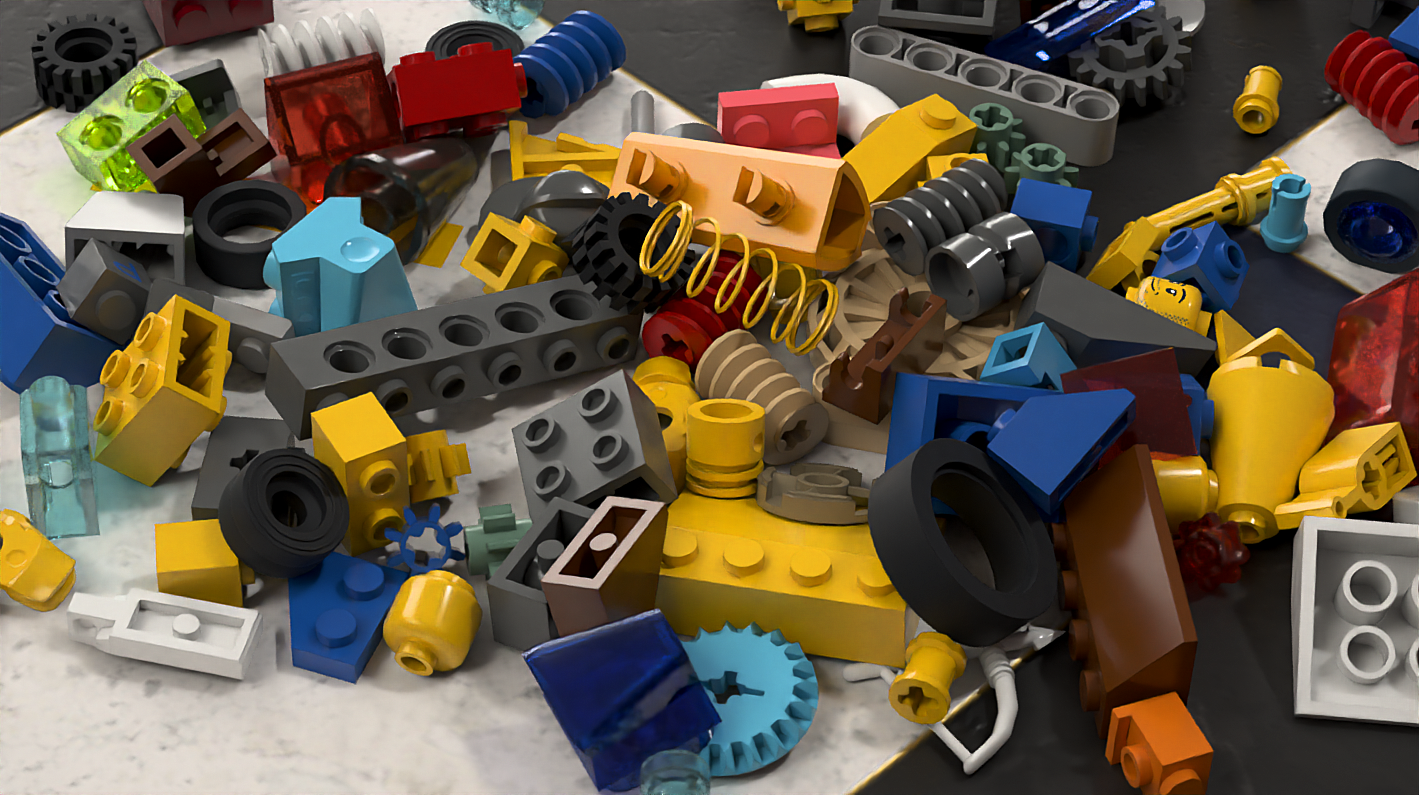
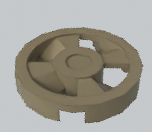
M803 462L791 465L790 475L777 472L774 466L765 469L757 476L755 498L758 506L770 513L789 519L824 524H855L868 522V508L855 511V506H868L871 490L861 487L862 473L858 472V469L832 464ZM878 477L876 479H872V486L874 485Z

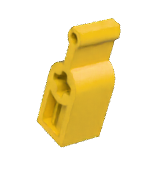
M1400 422L1344 430L1311 457L1301 468L1299 476L1300 495L1290 503L1279 504L1274 512L1278 529L1289 530L1299 528L1304 515L1345 519L1347 514L1375 511L1382 508L1392 499L1395 493L1402 490L1417 476ZM1393 454V458L1389 459L1384 465H1382V463Z

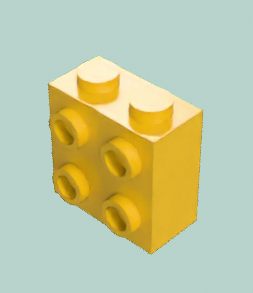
M176 294L157 314L150 312L144 317L136 331L134 340L123 352L115 350L109 356L102 369L100 384L105 386L104 397L93 421V430L98 432L95 461L149 487L169 467L176 469L181 465L190 450L191 444L203 431H213L225 413L227 398L222 396L224 377L232 361V352L228 351L231 322Z

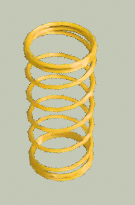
M682 200L671 203L661 212L654 221L642 245L639 260L640 269L644 274H647L649 277L658 276L660 283L670 280L683 261L689 246L692 230L702 223H711L716 230V242L702 256L690 276L686 289L689 299L699 295L711 278L718 261L721 245L731 238H738L745 247L744 258L727 275L718 291L714 306L717 314L726 311L735 301L745 281L750 259L758 254H767L772 259L773 272L762 281L749 300L743 314V326L745 329H748L758 323L774 295L778 274L786 269H794L800 274L801 287L788 298L776 316L771 328V341L773 344H776L785 339L787 350L796 356L808 354L822 341L833 323L839 304L838 288L833 283L825 279H814L806 283L803 268L797 263L786 264L778 268L776 255L769 248H760L750 253L746 236L740 232L722 237L719 223L713 217H704L693 222L692 207ZM682 210L680 226L674 240L659 262L650 268L652 253L658 238L673 216ZM713 253L711 263L704 278L692 292V287L698 273ZM674 262V264H673V266L671 267V269L669 270V272L664 276V272H665V271L672 265V263ZM742 267L741 275L728 301L720 308L726 288ZM771 281L762 307L753 320L748 323V317L754 303ZM827 289L829 297L821 321L807 341L796 348L797 330L803 316L816 297ZM799 296L798 304L792 312L786 329L776 338V331L781 319L789 306Z

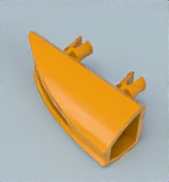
M632 132L624 139L608 198L611 196L616 198L622 192H630L633 200L639 193L649 196L648 206L653 207L658 200L667 207L671 203L682 200L692 207L693 222L704 217H713L719 223L722 237L731 233L741 232L747 237L750 253L760 248H769L775 253L776 259L779 262L797 263L799 266L828 272L844 269L862 256L861 247L868 222L872 220L870 204L862 180L856 170L846 160ZM680 210L676 214L680 218V220L682 217V210ZM711 223L698 225L692 230L691 243L711 247L716 242L715 227ZM731 238L721 245L722 250L745 254L744 244L738 238ZM758 254L755 256L772 260L771 257H769L767 254Z

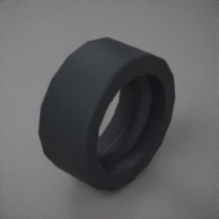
M265 180L235 181L215 188L200 199L192 213L197 264L206 276L225 286L240 289L269 287L263 279V268L272 250V243L307 216L306 205L296 192L280 183ZM260 224L275 227L282 231L274 238L257 243L242 244L221 238L227 231L245 225Z

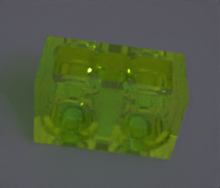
M143 60L60 129L56 135L76 171L101 191L133 192L147 179L125 148L174 113L195 139L207 128L188 90L150 62Z

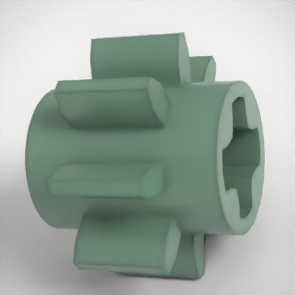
M983 103L971 108L969 113V119L978 125L969 154L986 153L989 164L1001 174L1008 167L1009 159H1012V153H1022L1025 147L1026 136L1022 134L1023 120L1013 119L1012 112L1002 105Z
M1036 143L1024 148L1022 153H1012L1011 166L1006 167L1004 171V181L1008 194L1015 195L1021 178L1077 188L1079 169L1065 167L1067 154L1058 147L1046 143Z
M511 504L480 507L478 525L463 526L464 550L469 576L485 574L486 581L489 580L533 525L531 518L515 519V513H512Z

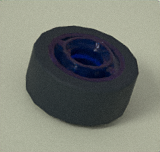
M1380 158L1359 161L1344 170L1323 212L1324 232L1333 248L1349 262L1389 274L1408 272L1419 266V170L1400 161Z

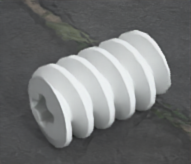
M371 7L362 10L359 23L351 12H343L339 15L337 28L331 18L321 16L317 19L315 33L305 20H299L295 23L292 36L284 25H275L272 28L270 42L260 28L258 31L259 49L265 76L278 99L284 98L286 81L289 80L293 81L300 95L307 93L310 76H315L324 91L329 90L331 72L337 71L344 85L350 86L352 84L353 68L359 67L367 82H371L374 80L375 65L378 63L385 64L386 54L382 30L377 15Z

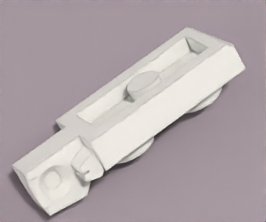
M135 587L130 588L128 595H117L114 599L75 592L66 611L69 629L68 636L71 640L95 646L96 649L113 655L241 680L244 679L263 633V614H259V611Z

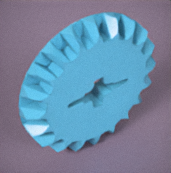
M726 621L723 629L720 631L708 633L702 627H699L696 638L688 642L675 638L673 650L668 656H655L654 671L651 675L642 677L643 694L642 698L638 699V705L646 738L661 757L669 763L692 773L707 776H730L765 767L781 758L798 744L813 722L817 711L819 692L812 662L808 661L799 642L789 643L779 628L770 633L764 632L755 621L745 629H736L729 621ZM729 685H736L738 687L740 696H730L726 704L717 703L715 693H725Z

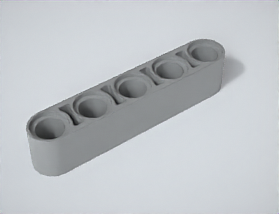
M867 26L858 29L851 38L849 78L876 87L893 100L900 109L935 93L954 104L957 110L968 118L971 108L983 103H995L1008 108L1013 114V119L1023 120L1022 134L1026 136L1024 148L1036 143L1051 144L1067 154V162L1087 167L1102 165L1112 158L1119 103L1112 94L1106 91L888 27Z

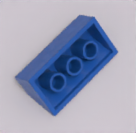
M0 212V381L9 389L22 396L28 397L32 392L56 400L63 399L99 383L102 369L109 356L115 350L123 352L129 346L130 339L127 340L124 346H121L72 320L56 288L66 274V267L26 222Z

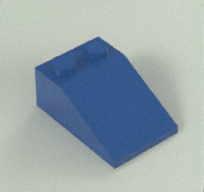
M896 372L884 472L927 442L938 438H951L966 442L988 455L987 445L990 443L986 439L988 432L1006 410L1011 408L1018 412L1030 397L1075 392ZM1099 461L1081 481L1098 470ZM931 496L934 513L958 515L947 504ZM1031 501L1043 523H1058L1060 506L1050 516Z

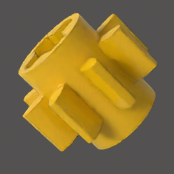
M446 429L404 437L407 442L408 482L411 503L459 494L456 477L471 473L466 444L449 445Z

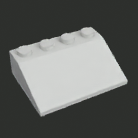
M1304 515L1293 542L1291 621L1294 716L1419 727V525Z

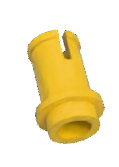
M1257 66L1250 70V76L1247 75L1245 78L1243 94L1236 99L1233 106V116L1236 122L1248 133H1263L1272 128L1279 118L1277 98L1282 88V78L1274 68L1268 66Z

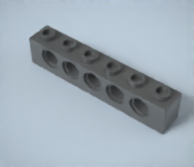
M575 274L270 343L265 396L297 439L302 441L313 438L311 413L369 392L373 393L388 416L393 419L635 360L644 309L638 315H629L627 304L619 312L609 308L611 297L605 295L599 301L591 294L597 288L595 283L591 281L584 285L579 278L580 274Z

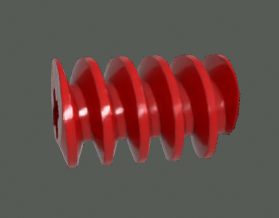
M1360 29L1349 34L1335 47L1327 60L1324 73L1328 86L1333 91L1341 94L1344 101L1348 104L1355 106L1358 113L1368 118L1375 128L1383 131L1390 141L1398 145L1412 144L1419 141V66L1407 61L1405 54L1393 49L1391 43L1385 38H1372L1368 31Z
M720 249L712 276L699 295L689 299L686 293L687 281L684 286L671 296L670 300L657 310L656 314L644 323L642 339L644 348L650 358L668 356L678 359L689 366L691 373L696 374L700 359L716 339L736 329L748 330L743 326V314L753 293L762 283V278L749 264L745 281L735 301L726 311L717 314L714 306L718 291L727 275L743 259L742 256L735 252ZM712 257L702 266L693 284L692 292L704 278ZM742 267L726 288L720 308L728 301L741 275ZM767 286L754 303L748 317V323L753 320L762 307L768 293Z

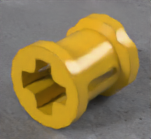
M922 632L908 643L905 654L907 666L904 673L896 676L891 683L888 699L892 708L905 719L919 724H934L942 721L949 711L951 703L949 690L952 682L963 675L967 666V656L962 646L955 643L949 636L938 632Z

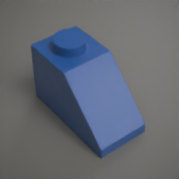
M1124 388L1030 397L1018 412L1010 408L996 420L986 438L990 442L987 445V453L1017 481L1031 501L1051 516L1136 419V396Z

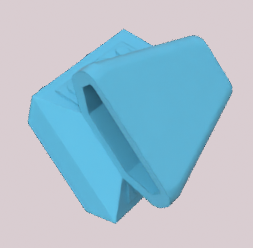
M329 197L272 243V250L263 268L265 284L276 290V297L268 313L292 320L295 337L418 310L394 241L364 225L361 212V197Z

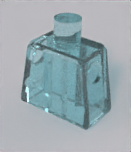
M58 376L39 378L32 383L30 389L20 394L21 458L30 523L49 540L100 535L97 461L94 460L96 445L87 388L81 385L70 386L65 379ZM63 462L72 467L73 479L65 485H53L50 463Z

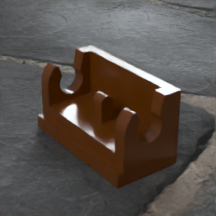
M906 287L899 289L890 300L888 320L851 360L849 354L844 351L831 363L829 384L822 391V400L878 425L892 410L896 372L923 375L942 354L947 300L931 294L926 299L921 310L922 316L919 318L913 315L907 307V300L910 298L908 289Z

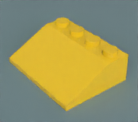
M687 487L681 492L678 499L674 500L667 508L669 516L653 612L641 628L696 636L699 627L711 633L722 630L726 621H729L736 629H745L755 621L762 631L767 633L779 628L789 643L799 642L803 653L906 668V648L910 640L915 637L920 617L904 601L887 576L875 550L869 522L824 524L794 520L770 513L758 506L755 498L756 493L736 498H718L694 493ZM856 505L855 511L864 510L868 507ZM935 517L944 537L946 518Z

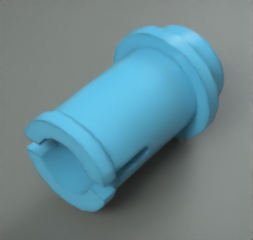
M1282 174L1272 182L1269 213L1261 221L1260 234L1266 246L1273 251L1280 253L1295 251L1307 238L1308 226L1304 221L1307 201L1311 193L1310 183L1305 184L1306 179L1302 176Z

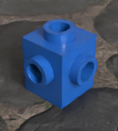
M1217 221L1194 230L1191 227H1184L1170 235L1161 246L1162 253L1151 276L1198 288L1202 295L1201 310L1212 313V317L1220 310L1225 312L1231 310L1233 304L1240 296L1239 290L1250 267L1241 247L1234 240H1230Z

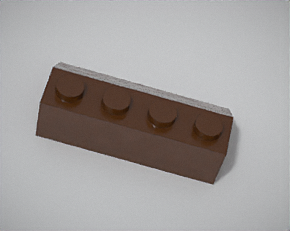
M1148 444L1133 445L1081 481L1060 504L1058 523H1049L1047 530L1054 549L1056 563L1060 562L1062 569L1058 574L1059 605L1062 611H1071L1073 620H1070L1068 631L1070 655L1073 661L1082 660L1084 668L1080 674L1081 705L1084 712L1094 713L1099 740L1108 739L1111 714L1114 708L1176 691L1185 707H1187L1198 645Z

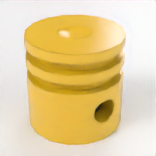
M709 399L693 403L687 408L686 453L688 458L686 459V470L688 473L686 474V487L689 490L704 496L718 498H736L756 493L757 476L764 471L762 458L764 457L765 410L763 407L746 400Z

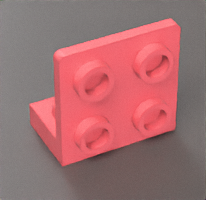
M835 83L718 93L717 131L721 133L728 145L840 160L841 157L836 144L839 95Z

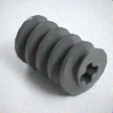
M977 158L967 160L961 163L959 167L944 172L941 177L929 180L922 187L907 192L904 197L894 199L888 202L885 207L875 209L873 226L876 237L894 263L904 273L913 277L921 275L925 272V257L931 248L958 234L967 233L971 227L1004 211L1008 201L1005 181L997 170L986 161Z

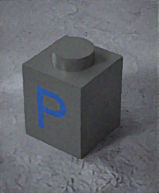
M91 237L56 288L72 320L124 346L144 316L152 283L141 264Z

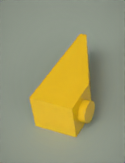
M935 93L895 111L840 160L848 161L856 170L862 180L870 205L881 201H892L899 197H904L907 192L915 189L916 181H925L927 156L952 155L955 153L969 154L978 125L957 110L954 104Z

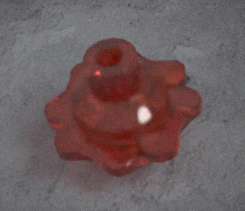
M1210 511L1199 520H1184L1179 524L1178 532L1181 538L1173 541L1183 582L1192 583L1197 580L1200 589L1206 593L1213 591L1222 583L1233 584L1239 582L1242 577V570L1238 565L1248 562L1250 551L1241 541V527L1238 522L1231 520L1222 524L1220 514Z

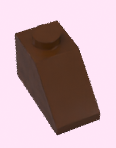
M607 496L540 580L563 645L621 654L653 612L669 516L665 503Z

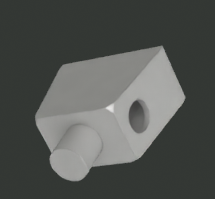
M149 190L139 192L100 191L96 192L66 223L64 227L66 272L92 237L141 264L151 283L155 279H163L185 286L183 197L172 194H157Z

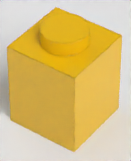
M219 519L155 524L156 573L159 592L244 608L242 585L255 584V572L232 552L223 537Z

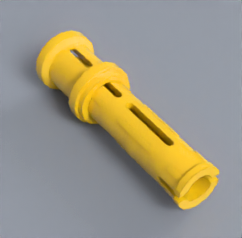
M1271 157L1263 160L1259 165V169L1242 176L1235 173L1223 176L1215 185L1214 190L1145 217L1160 231L1149 251L1156 252L1161 250L1164 241L1174 232L1184 227H1191L1194 230L1213 221H1217L1219 225L1228 222L1231 225L1237 226L1251 223L1255 218V214L1269 209L1273 180L1279 175L1293 173L1282 159ZM1135 222L1126 223L1123 232Z

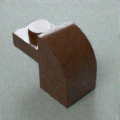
M242 108L236 110L197 139L193 137L174 113L125 148L138 169L158 194H172L183 197L184 217L192 218V213L200 199L212 190L235 181L244 180L278 156L270 141Z

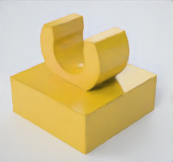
M1141 216L1107 246L1086 279L1108 290H1111L1120 281L1126 292L1129 286L1138 288L1144 278L1151 276L1160 256L1155 252L1149 251V248L1160 231L1145 217Z

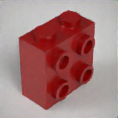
M492 42L462 46L458 48V55L441 60H436L434 51L402 56L399 58L400 64L392 66V70L379 84L389 140L391 142L406 139L407 148L424 147L442 142L441 137L457 130H463L465 139L498 133V127L508 125L507 119L522 107L520 98L527 97V81L522 63H513L511 48L494 51Z

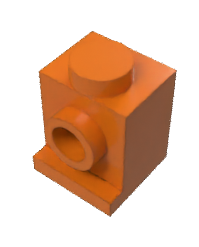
M1176 691L1112 709L1105 756L1111 765L1122 764L1125 777L1132 787H1140L1144 795H1206L1214 750Z

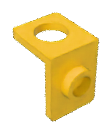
M1224 310L1214 314L1218 346L1215 350V358L1219 367L1224 363L1243 357H1259L1258 366H1262L1261 355L1268 352H1281L1289 356L1293 362L1311 370L1315 368L1314 358L1282 329L1274 328L1256 340Z

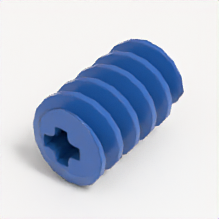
M576 11L566 17L563 22L550 29L549 33L538 38L534 44L522 50L520 55L514 57L513 63H522L527 81V97L520 98L522 107L518 111L523 116L534 119L543 116V114L557 116L563 113L568 105L577 102L582 94L595 88L596 83L605 80L611 72L622 67L626 60V47L613 25L602 16L593 12Z

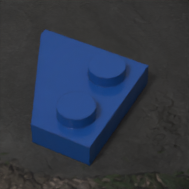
M333 551L311 571L297 577L288 578L293 666L356 684L383 638L384 621L401 585L409 579V572Z

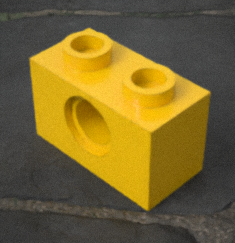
M372 392L311 413L314 458L322 462L335 475L348 501L349 524L341 541L342 545L350 556L355 557L393 543L394 541L384 536V529L395 528L401 531L402 527L407 523L403 515V507L406 505L410 507L406 439Z

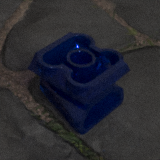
M659 608L543 642L522 652L526 664L544 693L545 701L598 793L604 789L614 793L628 792L636 789L647 780L652 771L653 761L665 754L673 757H689L699 753L712 739L714 726L723 722L703 688L684 647Z

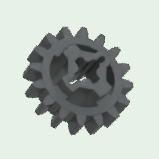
M1138 0L1131 10H1125L1120 1L1114 2L1112 13L1106 14L1098 8L1092 10L1093 23L1079 20L1076 24L1077 35L1069 36L1068 61L1070 76L1077 77V83L1110 91L1117 99L1119 108L1123 107L1128 98H1135L1136 103L1140 107L1146 106L1147 96L1151 94L1165 100L1168 98L1167 85L1181 88L1184 85V72H1189L1192 69L1190 31H1183L1182 18L1180 16L1166 20V7L1162 5L1155 8L1152 12L1145 11L1144 1Z

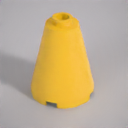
M1243 357L1224 363L1212 374L1206 392L1207 399L1214 402L1213 431L1209 444L1211 470L1215 471L1218 480L1215 520L1218 526L1227 532L1232 539L1241 543L1255 544L1278 534L1280 530L1278 529L1274 512L1279 504L1290 503L1296 498L1299 492L1301 468L1319 451L1335 417L1333 405L1334 392L1331 385L1317 372L1289 360L1281 359L1279 369L1258 366L1259 357Z

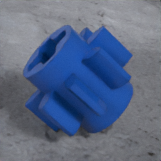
M433 503L429 508L428 516L416 517L413 510L406 505L403 507V515L407 523L402 527L401 531L395 528L384 529V536L391 541L398 542L400 549L390 554L386 559L388 567H396L405 562L410 567L409 578L421 575V572L428 573L431 570L444 571L442 566L449 558L456 561L465 560V553L459 548L451 546L450 538L458 535L463 527L460 521L452 522L444 527L438 521L440 506L437 503ZM425 528L434 529V538L437 543L442 545L440 552L428 551L424 561L416 560L413 546L406 543L409 536L421 537Z

